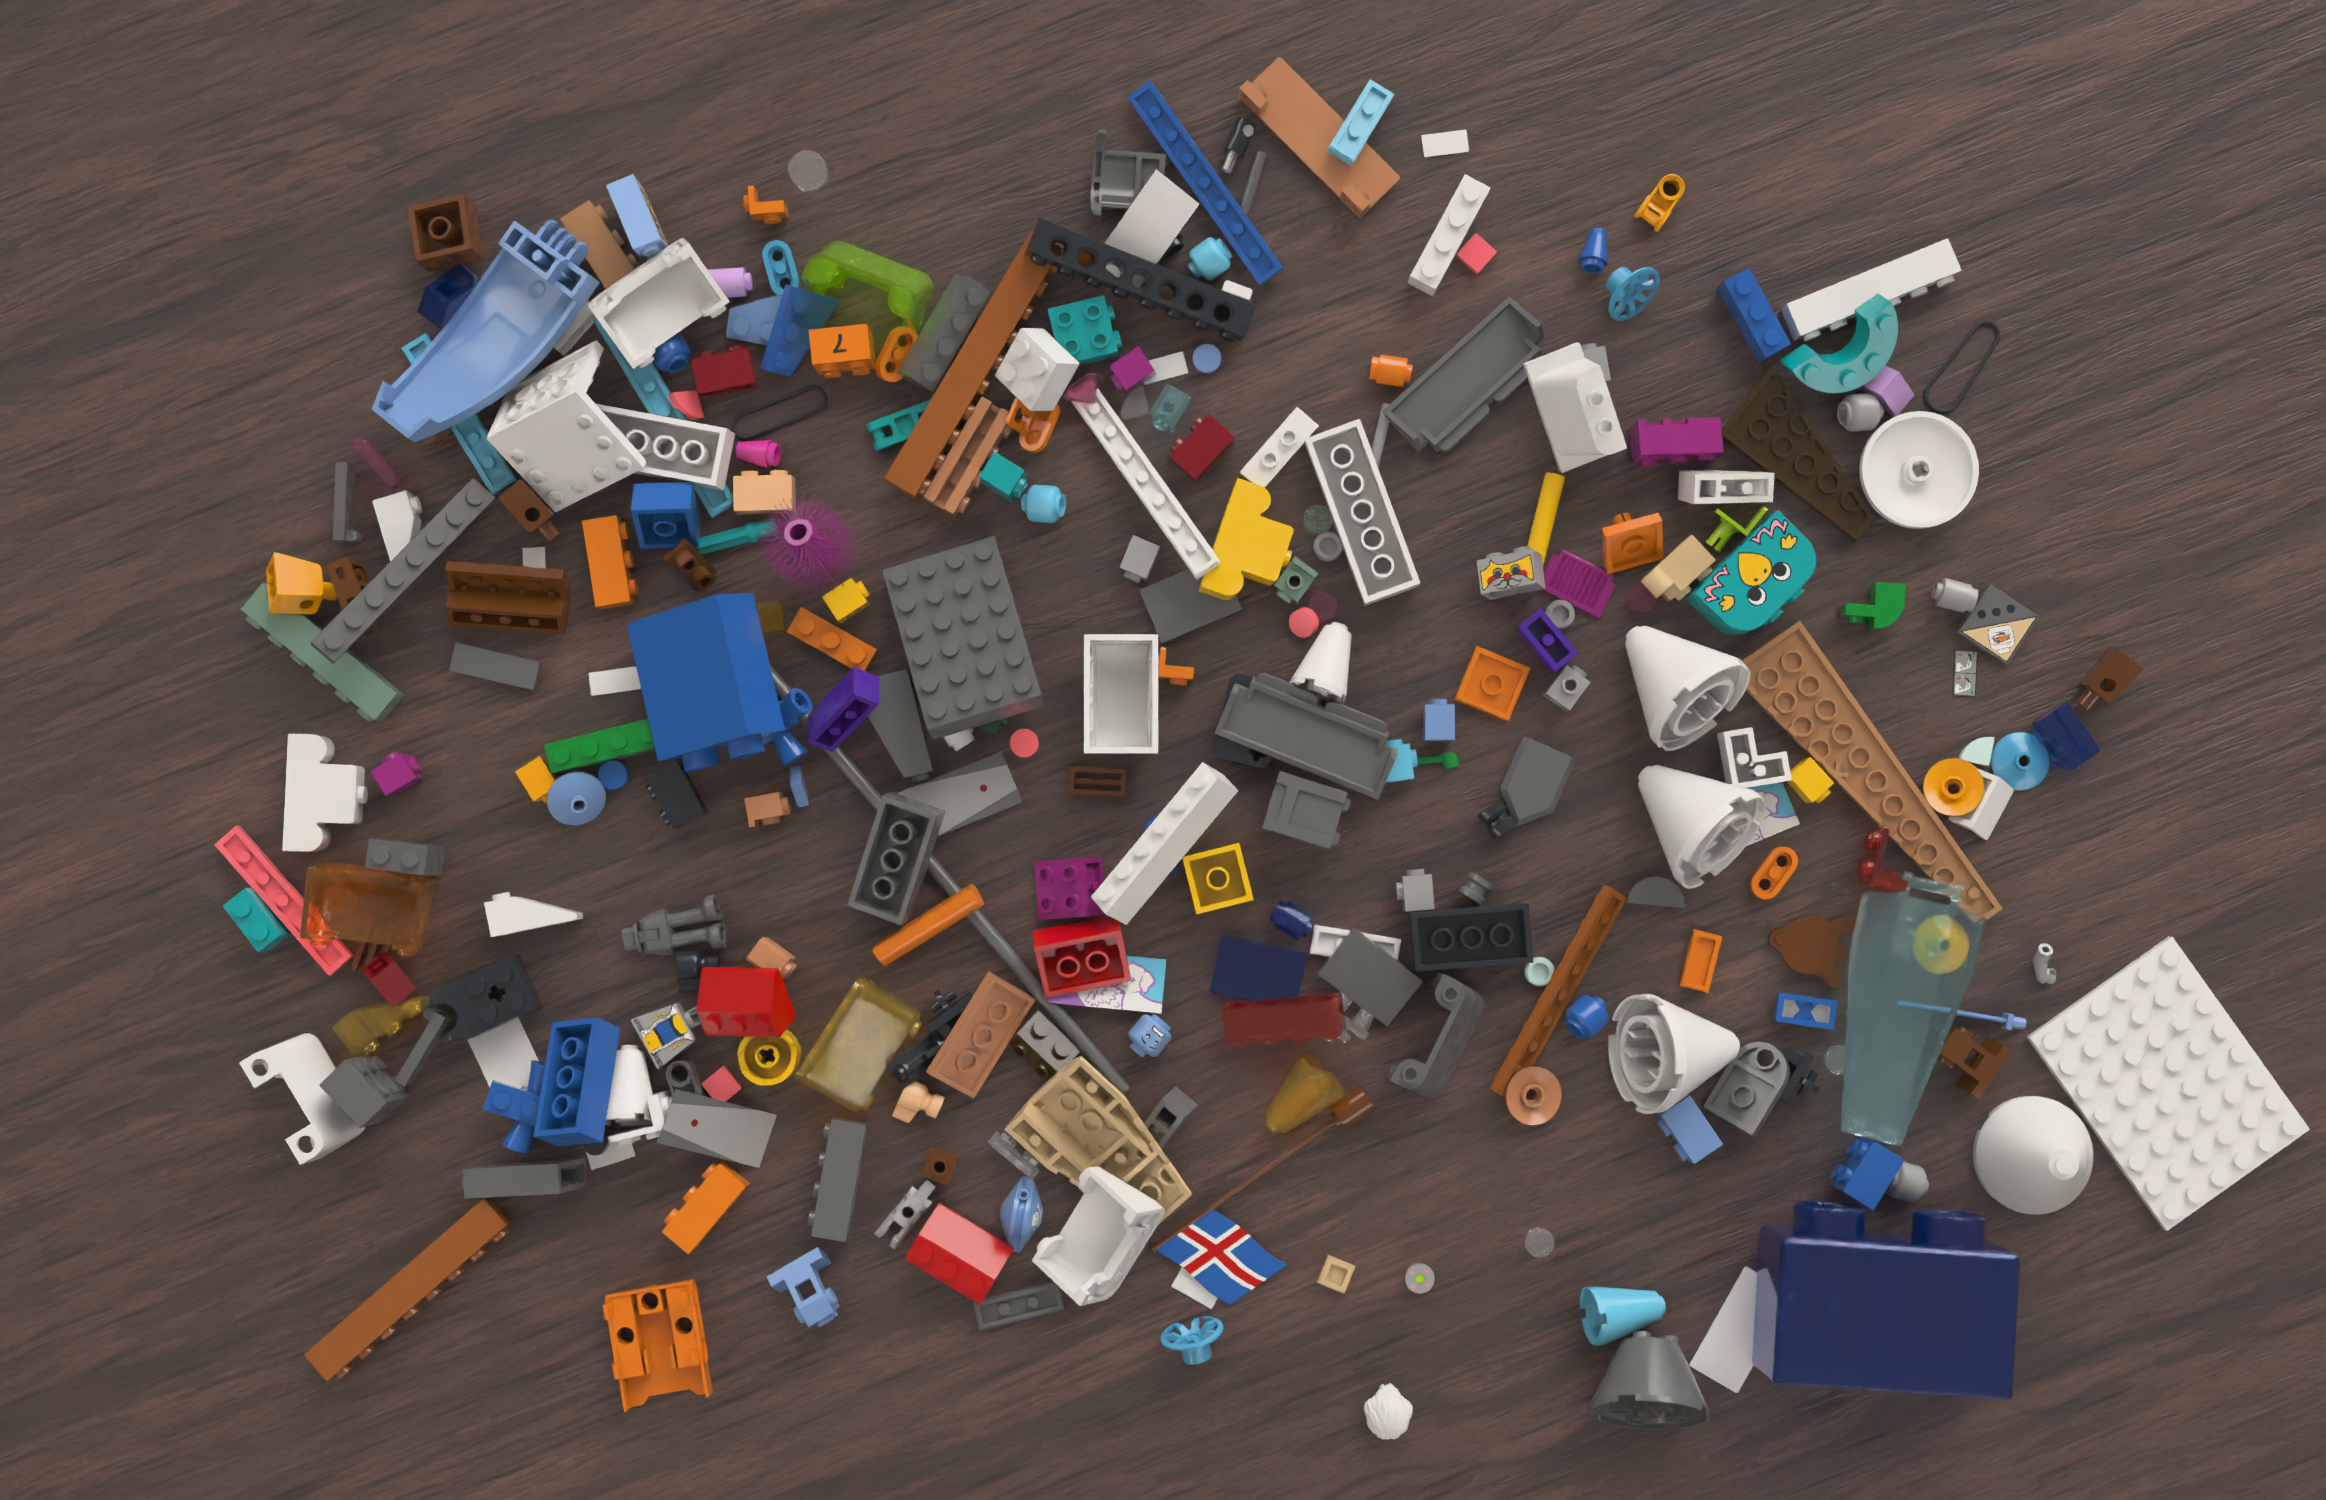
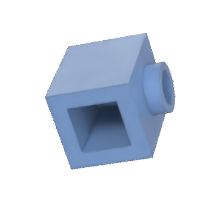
M1430 699V704L1423 706V741L1455 740V704H1447V699Z

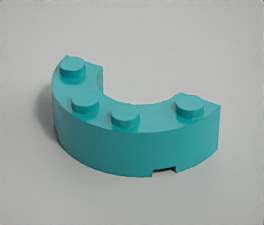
M1878 293L1854 310L1857 319L1856 332L1851 341L1842 350L1833 354L1821 355L1814 352L1806 344H1803L1780 360L1781 363L1802 383L1820 392L1842 393L1861 387L1872 380L1885 367L1894 351L1898 336V320L1892 302Z

